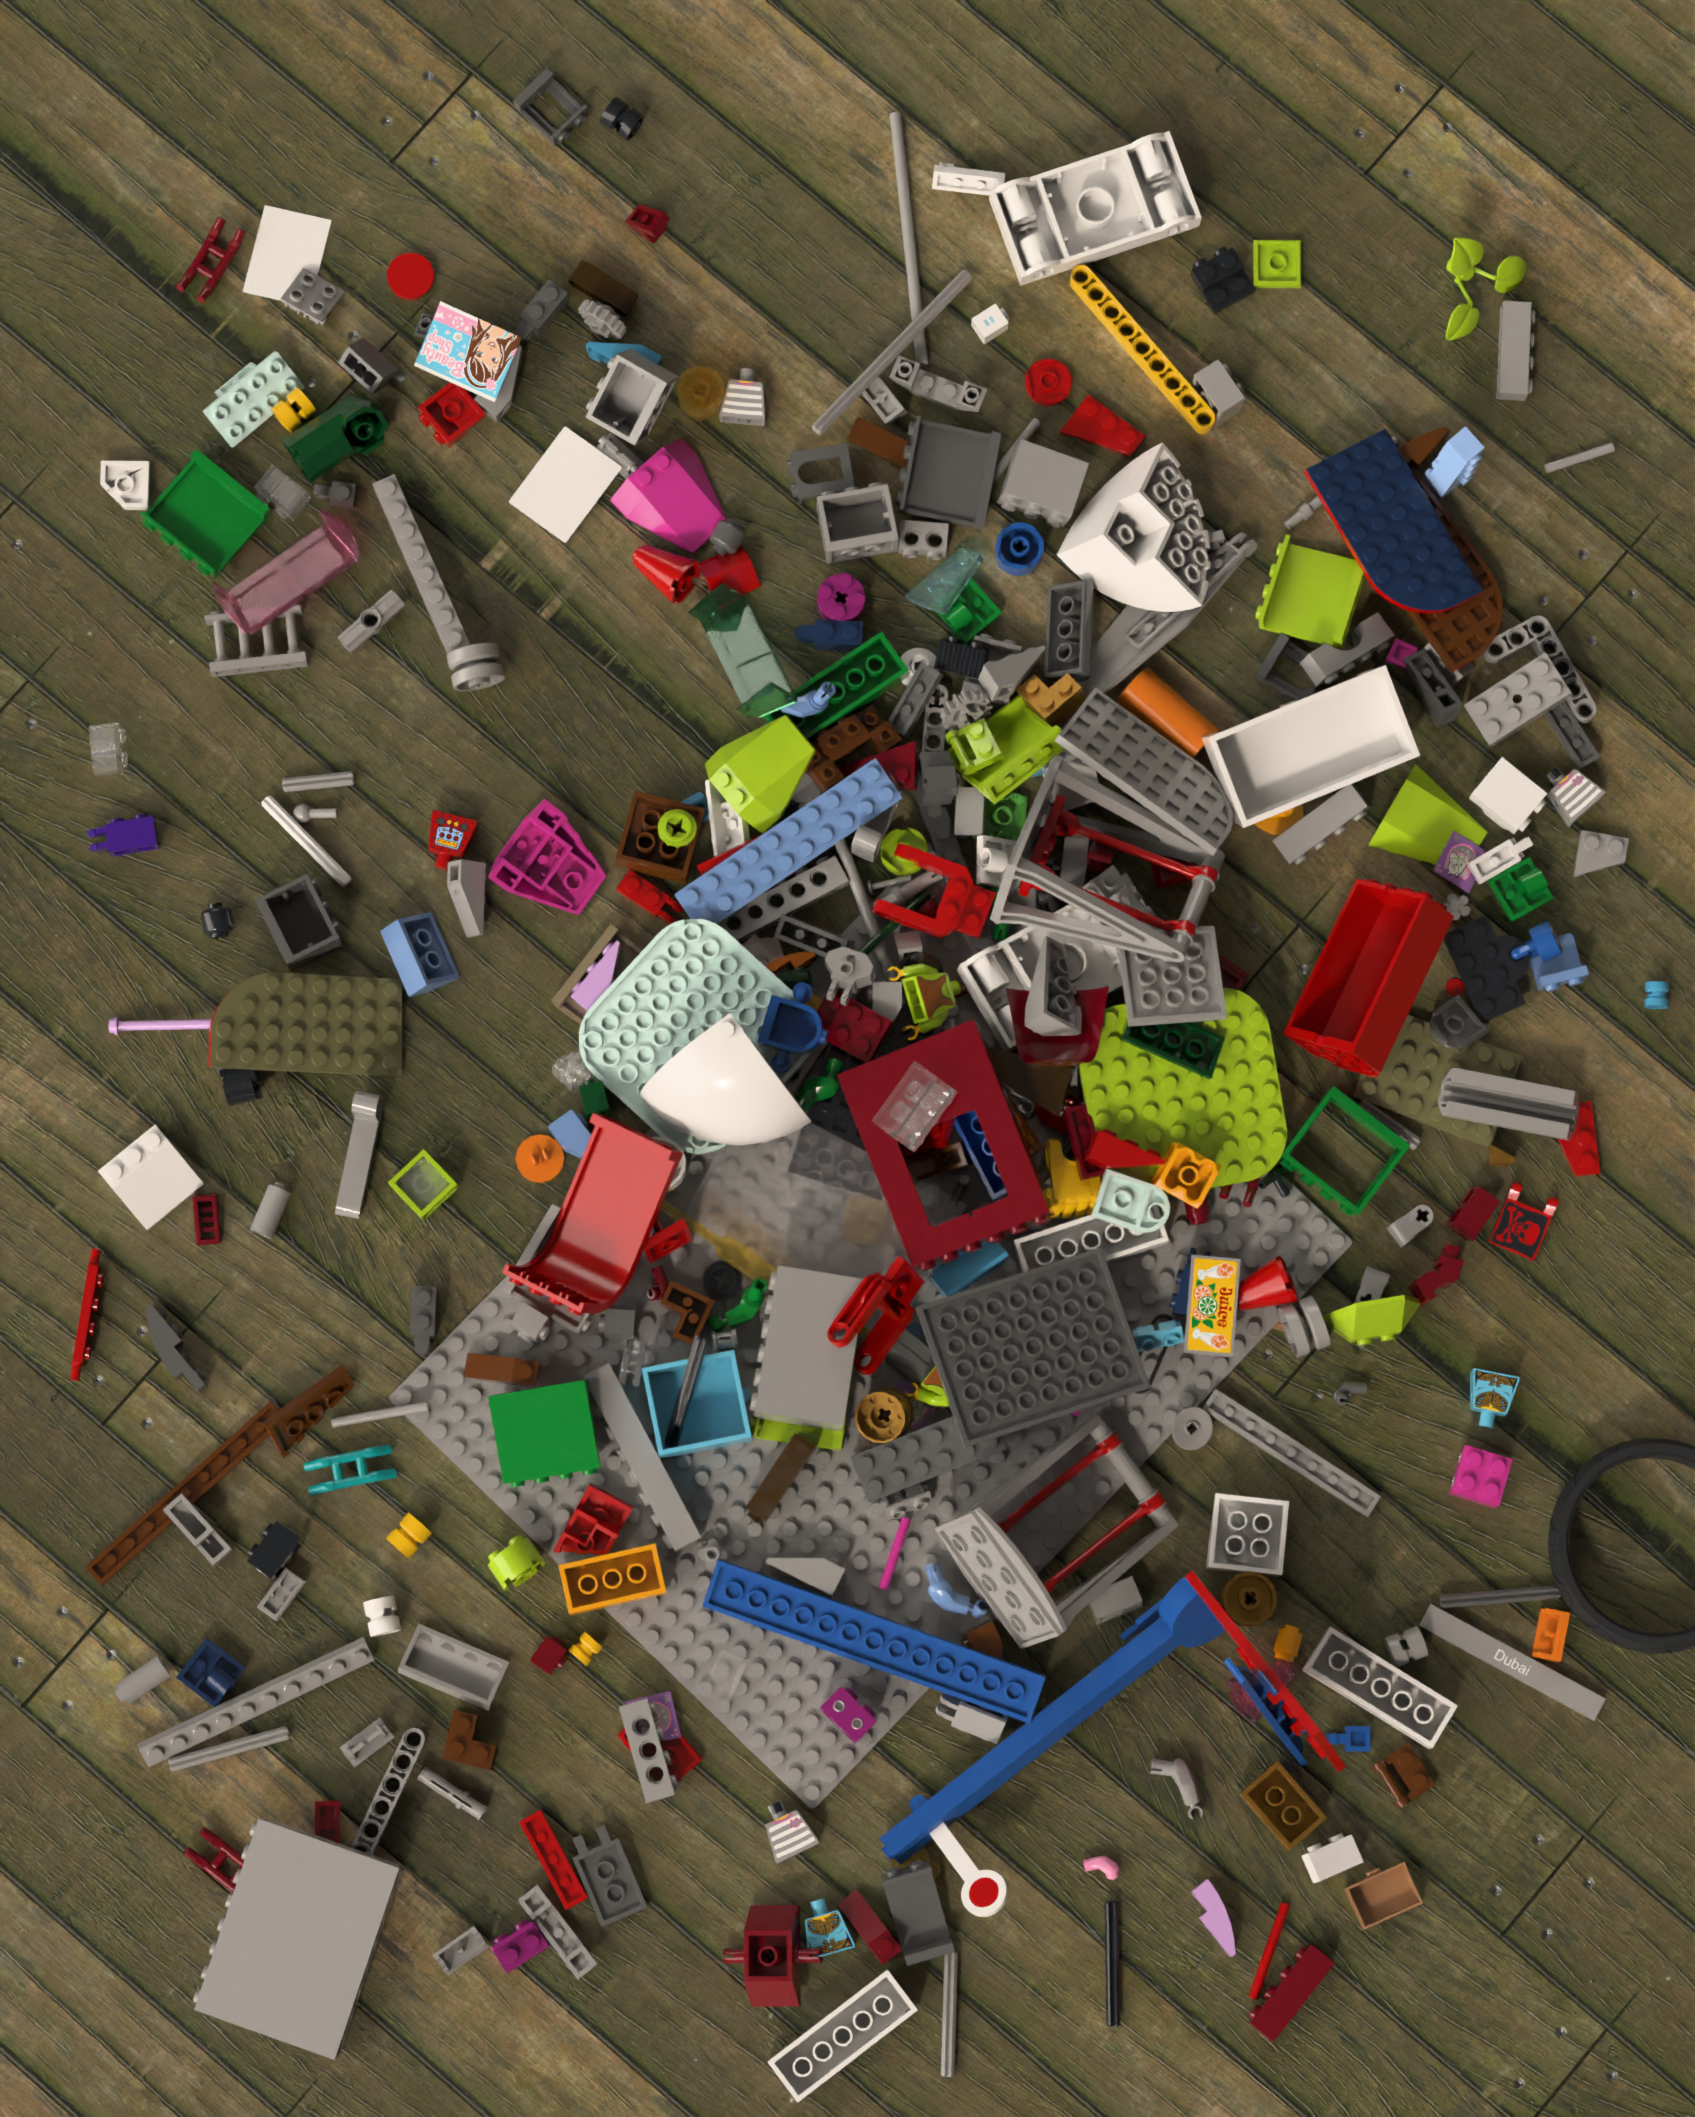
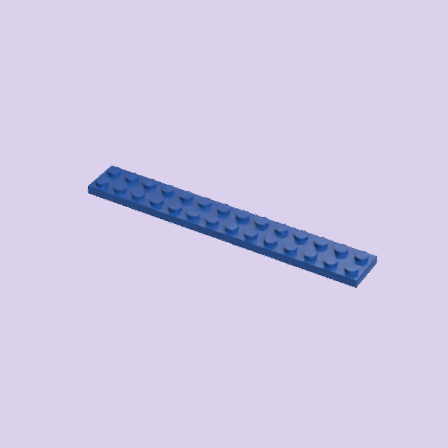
M722 1559L717 1561L702 1607L1030 1723L1046 1678V1675Z

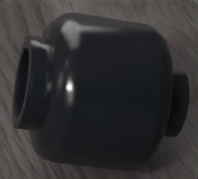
M222 902L208 904V909L201 912L203 933L210 935V939L228 937L229 932L233 931L232 910L229 907H223Z

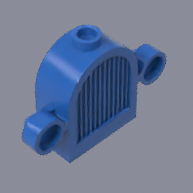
M807 983L795 985L793 988L794 1001L771 995L757 1042L760 1045L779 1050V1053L775 1054L771 1060L772 1068L778 1073H786L790 1070L792 1062L788 1056L789 1053L795 1055L810 1053L820 1043L825 1045L829 1030L824 1029L820 1016L813 1008L804 1004L809 1002L813 996L812 988Z

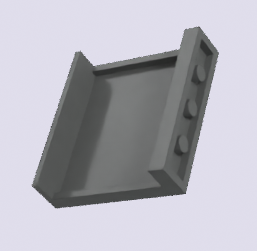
M917 415L914 422L910 421L908 435L911 436L910 445L906 444L903 458L907 459L906 467L901 468L899 482H902L901 491H897L894 505H898L897 513L981 530L985 525L1002 433L994 431L991 434L922 420L921 416Z

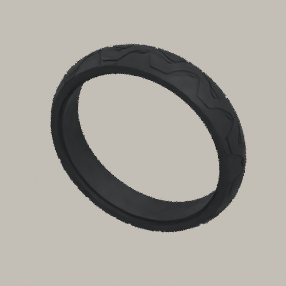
M1664 1438L1634 1439L1616 1444L1597 1453L1585 1462L1564 1486L1555 1504L1549 1526L1548 1552L1552 1574L1560 1594L1574 1615L1586 1627L1606 1641L1622 1648L1645 1653L1663 1654L1688 1650L1695 1647V1626L1675 1633L1658 1634L1641 1632L1621 1625L1606 1616L1591 1602L1579 1584L1573 1569L1569 1547L1573 1516L1585 1491L1601 1474L1618 1464L1645 1458L1671 1460L1695 1470V1446Z

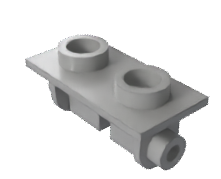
M611 432L607 436L603 435L598 441L600 444L596 449L622 467L619 473L625 479L644 464Z
M918 1483L905 1488L904 1491L907 1497L902 1498L900 1491L879 1500L886 1520L899 1519L906 1513L914 1510H923L928 1505L933 1504L926 1483L922 1485Z
M378 1718L342 1745L340 1749L348 1761L356 1767L395 1737L381 1718Z

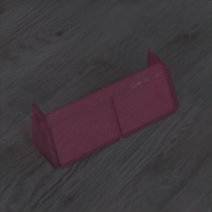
M318 508L317 510L324 522L322 526L240 583L226 591L214 581L211 582L215 589L213 593L221 608L245 634L248 632L254 634L303 600L302 596L304 594L310 595L358 561L357 556L361 552L345 522L329 511L326 513Z

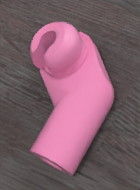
M1102 1855L1083 1860L1086 1872L1100 1869L1106 1873V1877L1110 1880H1114L1119 1876L1118 1864L1107 1856Z

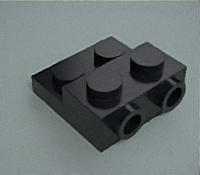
M1226 247L1220 248L1213 254L1214 258L1208 261L1205 258L1198 260L1193 264L1194 268L1191 270L1190 276L1213 315L1254 294L1256 291L1233 247L1228 250Z

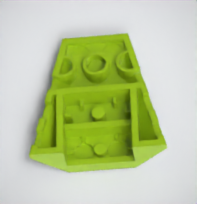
M1415 764L1368 846L1408 856L1414 860L1432 863V865L1436 866L1453 831L1478 847L1486 836L1487 831Z

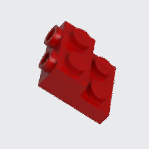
M451 382L418 406L420 422L426 428L431 426L435 431L433 434L435 440L439 445L445 444L448 448L467 435L469 429L486 417L484 411L464 388Z

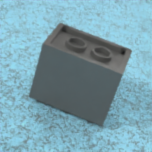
M308 874L254 899L290 972L343 947L341 940L344 939L343 933L337 921L331 922L330 918L334 917L326 899L320 900L319 897L323 896L316 879L310 880Z

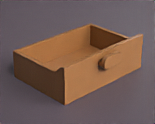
M1401 1862L1381 1871L1380 1867L1366 1873L1368 1878L1344 1888L1362 1930L1423 1903L1405 1862Z

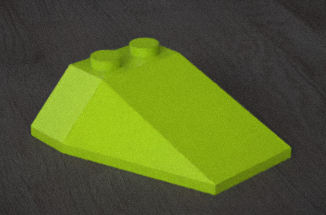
M784 715L722 746L705 763L709 780L734 811L755 829L764 834L781 819L816 749L791 719Z
M1407 1295L1358 1302L1323 1316V1319L1328 1328L1350 1343L1357 1342V1346L1371 1344V1339L1381 1338L1382 1342L1396 1339L1395 1335H1399L1421 1302L1420 1299Z

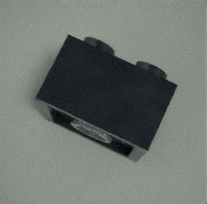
M277 1521L274 1525L270 1523L262 1533L264 1539L259 1545L255 1543L247 1554L250 1557L247 1562L273 1581L278 1579L304 1544L300 1537Z

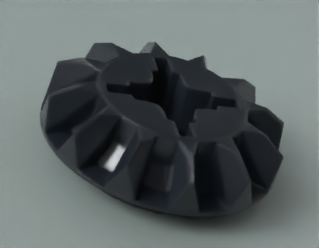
M717 1261L711 1264L704 1273V1288L714 1299L727 1300L735 1297L742 1286L741 1272L731 1262ZM728 1271L727 1280L733 1285L724 1284L718 1290L719 1282L713 1276L722 1277Z

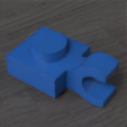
M1345 1726L1344 1734H1326V1739L1330 1744H1344V1752L1371 1751L1370 1726Z

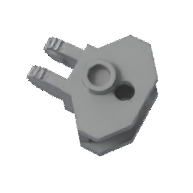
M844 946L828 951L825 962L831 974L832 982L826 999L833 1001L838 988L845 989L841 996L840 1004L846 1006L853 992L856 993L857 989L873 984L876 973L866 954Z

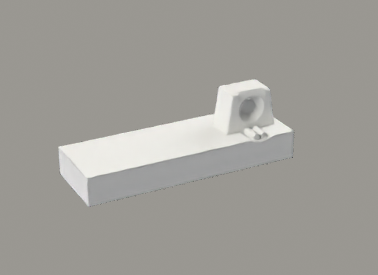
M940 162L939 165L934 166L932 189L989 195L990 190L1004 184L1005 173L954 167L953 163Z

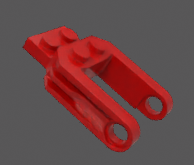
M898 843L893 856H899L913 862L917 867L950 879L937 909L936 918H930L880 899L876 900L872 912L939 939L955 931L979 939L996 893L974 885L967 867L909 845Z
M899 1256L889 1266L884 1276L878 1272L865 1276L827 1331L829 1341L837 1348L847 1346L855 1335L859 1334L875 1309L878 1308L883 1314L855 1352L853 1366L861 1374L870 1375L874 1373L911 1322L914 1308L910 1306L911 1301L925 1281L905 1259ZM840 1330H846V1335L842 1339L836 1340V1334ZM871 1356L870 1363L867 1366H861L862 1359Z

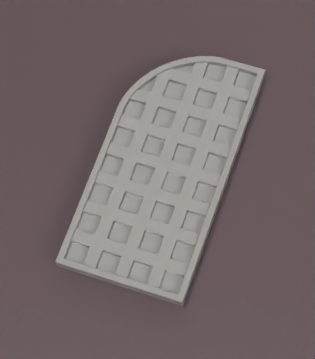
M1095 687L1055 741L1065 750L1078 757L1084 764L1089 765L1100 773L1102 777L1111 781L1124 793L1133 797L1142 806L1148 808L1164 822L1170 824L1183 836L1188 837L1199 845L1201 849L1213 856L1230 833L1233 824L1232 808L1220 783L1202 764Z

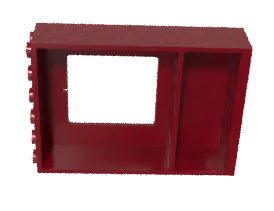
M974 1019L837 1075L912 1268L920 1269V1271L923 1270V1272L937 1267L936 1262L953 1261L960 1257L958 1254L960 1252H975L982 1249L981 1244L985 1242L991 1244L1000 1242L1005 1239L1004 1235L1011 1232L1014 1235L1028 1230L1027 1225L1032 1223L1037 1224V1226L1051 1221L1050 1216L1055 1215L981 1026ZM975 1111L1008 1196L972 1211V1217H970L969 1213H966L932 1227L900 1149L899 1140L967 1112Z

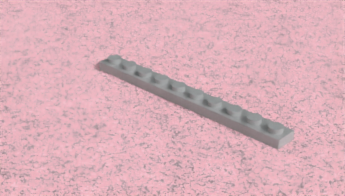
M364 1637L150 1737L138 1743V1749L147 1766H153L374 1661V1657Z

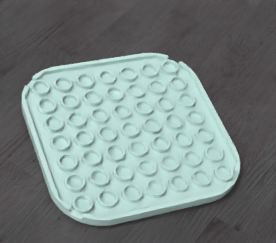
M704 919L680 920L661 930L587 1011L579 1029L580 1054L589 1071L600 1081H603V1084L661 1137H667L675 1141L682 1148L683 1152L691 1154L715 1152L728 1144L704 1141L675 1128L661 1118L644 1101L640 1095L643 1087L670 1059L729 1013L738 1021L772 1067L771 1060L775 1054L779 1053V1050L760 1045L757 1042L771 995L794 1001L795 998L790 988L722 927ZM810 1053L803 1055L788 1054L792 1062L790 1070L786 1073L776 1072L784 1084L803 1065Z

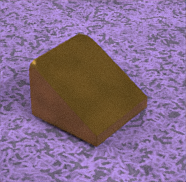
M1493 1145L1488 1147V1166H1512L1516 1162L1515 1157Z

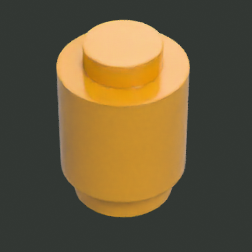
M1286 1624L1284 1628H1279L1273 1650L1275 1652L1274 1658L1286 1662H1294V1658L1298 1656L1303 1634L1299 1633L1300 1628Z

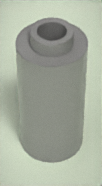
M275 1182L274 1186L268 1185L250 1227L252 1232L273 1239L291 1196V1193L287 1191L289 1187Z
M156 1656L116 1683L118 1689L114 1692L122 1703L127 1701L130 1705L171 1677L160 1658Z

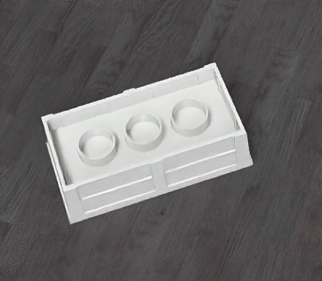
M1386 665L1357 674V677L1303 699L1283 704L1276 710L1224 731L1202 737L1217 780L1229 799L1233 821L1242 828L1420 756Z

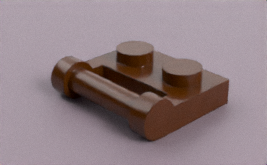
M1409 1743L1371 1766L1375 1773L1378 1772L1396 1800L1394 1803L1398 1809L1436 1785ZM1390 1763H1392L1410 1791L1405 1796L1386 1768Z

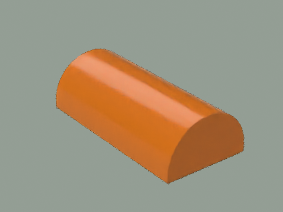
M1149 667L1143 669L1132 680L1116 701V703L1193 759L1205 748L1202 737L1220 731Z

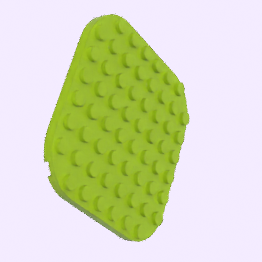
M1223 988L1227 1013L1226 1020L1192 1022L1225 1037L1211 1079H1207L1122 1041L1123 1028L1127 1019L1126 1006L1121 1004L1106 1008L1096 1057L1089 1063L1078 1065L1084 1102L1087 1106L1088 1114L1092 1116L1095 1132L1103 1131V1129L1110 1130L1116 1133V1138L1125 1141V1139H1129L1138 1143V1148L1145 1151L1152 1149L1161 1154L1160 1158L1165 1157L1173 1142H1179L1221 1165L1211 1188L1257 1179L1265 1175L1277 1164L1285 1149L1287 1126L1269 1022L1264 1011L1254 999L1241 991ZM1159 1166L1109 1170L1151 1184ZM1164 1191L1166 1196L1171 1195L1170 1193Z

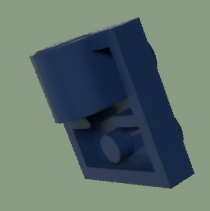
M206 1638L176 1678L213 1707H216L247 1668Z

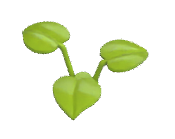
M1454 238L1453 252L1446 268L1447 271L1456 277L1454 282L1459 285L1467 300V304H1459L1452 312L1446 330V340L1451 341L1468 335L1476 327L1479 320V310L1472 307L1473 302L1462 281L1470 280L1474 272L1496 280L1494 286L1496 291L1500 293L1510 292L1521 283L1526 273L1527 264L1521 257L1509 256L1505 258L1497 269V275H1492L1474 267L1483 257L1484 249L1482 244L1471 238Z

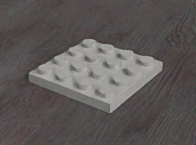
M1214 926L1198 927V933L1193 936L1194 943L1188 948L1182 962H1173L1118 948L1128 1027L1226 1020L1227 1013ZM1162 929L1157 930L1162 934L1168 936Z

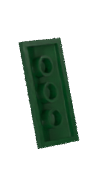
M1126 1019L1121 1040L1207 1079H1211L1225 1037L1192 1022L1128 1027Z

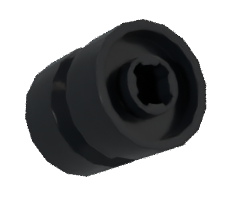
M615 97L604 110L600 122L611 130L616 129V134L629 141L641 127L645 115L635 108L628 109L629 105L625 101Z

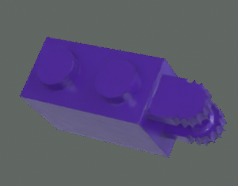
M148 814L136 815L131 820L115 818L110 820V823L105 824V827L87 831L88 837L94 838L104 835L107 837V842L89 845L90 851L109 850L111 857L160 849L155 820L153 816Z

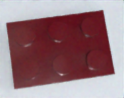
M837 991L833 1001L826 999V993L816 1011L823 1022L824 1029L829 1030L826 1041L866 1063L872 1061L894 1022L851 998L846 1006L840 1004L842 993Z

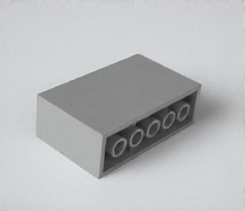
M778 1265L776 1272H771L768 1289L773 1290L772 1296L768 1295L765 1306V1314H769V1318L764 1320L761 1338H765V1344H760L757 1362H761V1369L756 1368L753 1386L758 1388L757 1393H752L749 1408L750 1411H754L753 1418L841 1432L844 1426L858 1334L855 1335L847 1346L837 1348L829 1341L827 1331L863 1279ZM840 1330L836 1334V1340L842 1339L846 1335V1330Z

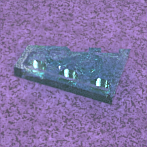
M960 548L907 593L905 598L908 602L946 615L982 563L983 558L981 554Z

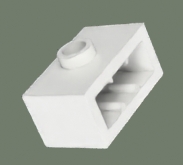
M1343 1833L1329 1838L1330 1843L1325 1846L1317 1843L1307 1848L1309 1853L1301 1857L1313 1883L1320 1882L1364 1862L1352 1834L1344 1837Z

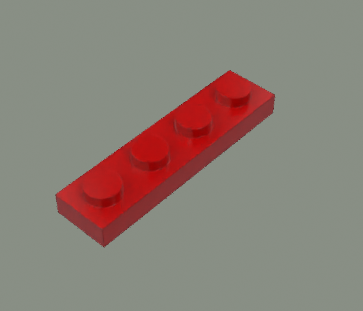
M539 1810L519 1821L565 1910L586 1900L588 1897L542 1811Z

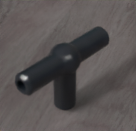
M1281 1164L1271 1169L1266 1176L1258 1181V1187L1265 1189L1271 1183H1274L1281 1197H1287L1290 1195V1191L1281 1176L1288 1170Z

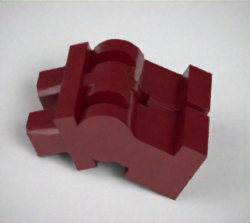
M1446 1244L1445 1248L1441 1249L1440 1256L1433 1262L1432 1269L1436 1271L1430 1270L1408 1287L1413 1296L1420 1299L1421 1307L1437 1296L1434 1291L1439 1288H1449L1458 1280L1460 1270L1464 1264V1260L1459 1259L1461 1247Z

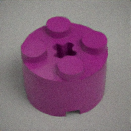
M847 573L830 576L823 581L817 594V609L823 620L858 621L861 618L865 608V591L856 578ZM837 598H845V604L841 601L837 603Z

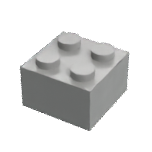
M1219 359L1194 374L1191 385L1213 410L1217 426L1239 413L1245 400V392L1239 383H1234L1231 378L1232 373L1226 364L1222 365Z

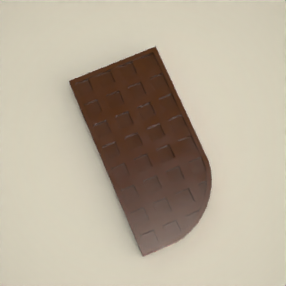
M1416 471L1413 473L1414 477L1483 590L1480 595L1446 612L1425 614L1406 610L1450 672L1454 673L1482 655L1493 642L1502 619V596L1493 573Z

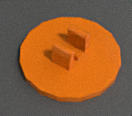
M541 1134L530 1136L517 1149V1168L523 1177L532 1182L543 1183L550 1181L558 1176L563 1168V1149L550 1136Z

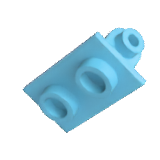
M1174 1319L1158 1323L1159 1330L1154 1331L1153 1324L1136 1327V1330H1132V1335L1138 1352L1184 1343L1180 1321L1175 1322Z

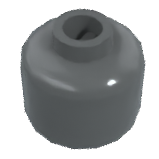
M729 518L726 521H719L709 537L714 545L712 549L723 556L726 553H736L745 539V534L742 531L744 528Z

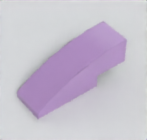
M1205 1879L1191 1891L1206 1910L1199 1919L1226 1953L1233 1957L1236 1954L1230 1919L1218 1892L1209 1879Z

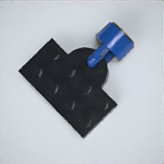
M1486 915L1446 933L1443 940L1482 1023H1486L1526 1004L1517 981L1525 977L1529 971L1531 959L1540 956L1542 961L1546 962L1563 954L1562 951L1564 949L1551 922L1546 921L1528 929L1532 939L1526 942H1522L1514 936L1503 935L1496 937Z

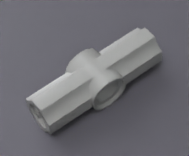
M390 590L371 608L364 610L360 617L337 637L338 640L352 654L372 635L379 633L383 625L402 610L405 604L395 592ZM369 617L378 619L374 626H367L365 621Z

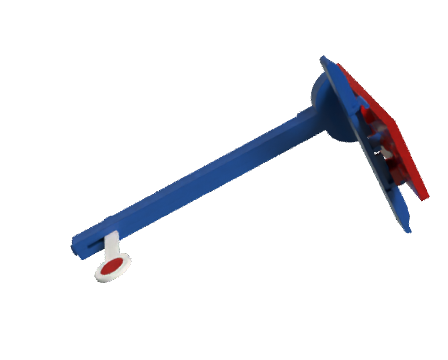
M1191 1571L1178 1581L1163 1599L1135 1620L1136 1623L1123 1632L1120 1637L1125 1642L1139 1630H1144L1034 1716L1030 1723L1020 1727L929 1800L921 1795L913 1797L910 1801V1808L913 1812L884 1834L880 1840L885 1845L882 1851L891 1861L895 1858L901 1865L934 1839L965 1882L961 1890V1899L964 1907L971 1914L978 1917H988L997 1913L1004 1906L1008 1897L1006 1881L995 1871H979L948 1827L1179 1645L1184 1647L1200 1646L1215 1639L1225 1631L1238 1646L1235 1650L1250 1670L1243 1666H1235L1229 1657L1225 1660L1224 1664L1302 1767L1308 1764L1301 1755L1303 1743L1299 1737L1306 1731L1309 1735L1306 1739L1313 1746L1314 1750L1322 1759L1326 1757L1338 1773L1346 1765L1321 1730L1196 1574ZM1253 1668L1257 1670L1255 1674L1251 1671Z

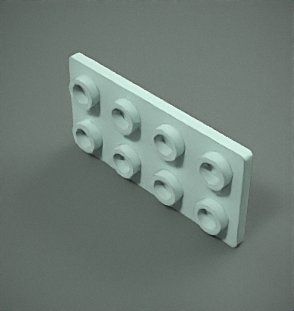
M274 351L258 365L250 362L216 390L215 394L218 398L205 408L203 413L229 446L235 447L273 415L271 411L273 406L280 400L286 401V395L296 387L302 391L304 385L280 354Z

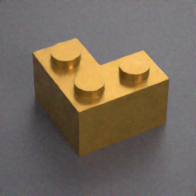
M1068 673L1050 688L1033 674L1016 689L1026 706L1051 727L1055 725L1059 727L1077 712L1087 699L1082 687Z

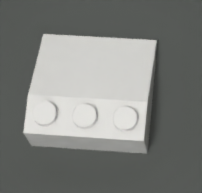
M156 1125L98 1170L100 1175L147 1231L204 1185Z

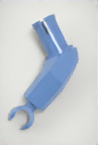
M826 681L818 690L811 691L803 697L785 695L784 700L780 699V692L769 690L767 693V705L771 709H777L781 706V712L801 718L807 717L826 709L830 697L836 692V688L832 685L827 689L831 682Z
M932 1563L925 1567L930 1582L928 1593L933 1601L942 1609L967 1615V1612L971 1611L972 1616L977 1619L982 1618L987 1613V1610H984L988 1606L985 1600L979 1599L975 1604H970V1597L956 1593L951 1585L944 1581L939 1563H934V1569Z

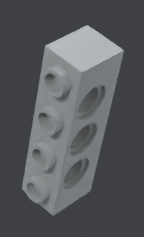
M648 1698L619 1706L646 1803L676 1795L674 1790L679 1788L675 1774L670 1775L668 1766L672 1765L668 1750L663 1751L661 1741H665L661 1726L656 1727L654 1717H658L654 1702L649 1703ZM640 1719H646L650 1724V1728L646 1733H639L636 1730V1723ZM647 1743H653L657 1749L656 1754L650 1758L645 1757L642 1751ZM654 1767L661 1768L664 1773L663 1778L658 1782L652 1781L649 1776L651 1769Z

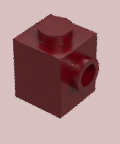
M546 1636L529 1661L551 1676L556 1668L561 1670L568 1660V1657L565 1656L568 1651L564 1648L566 1643L556 1636H553L552 1639Z

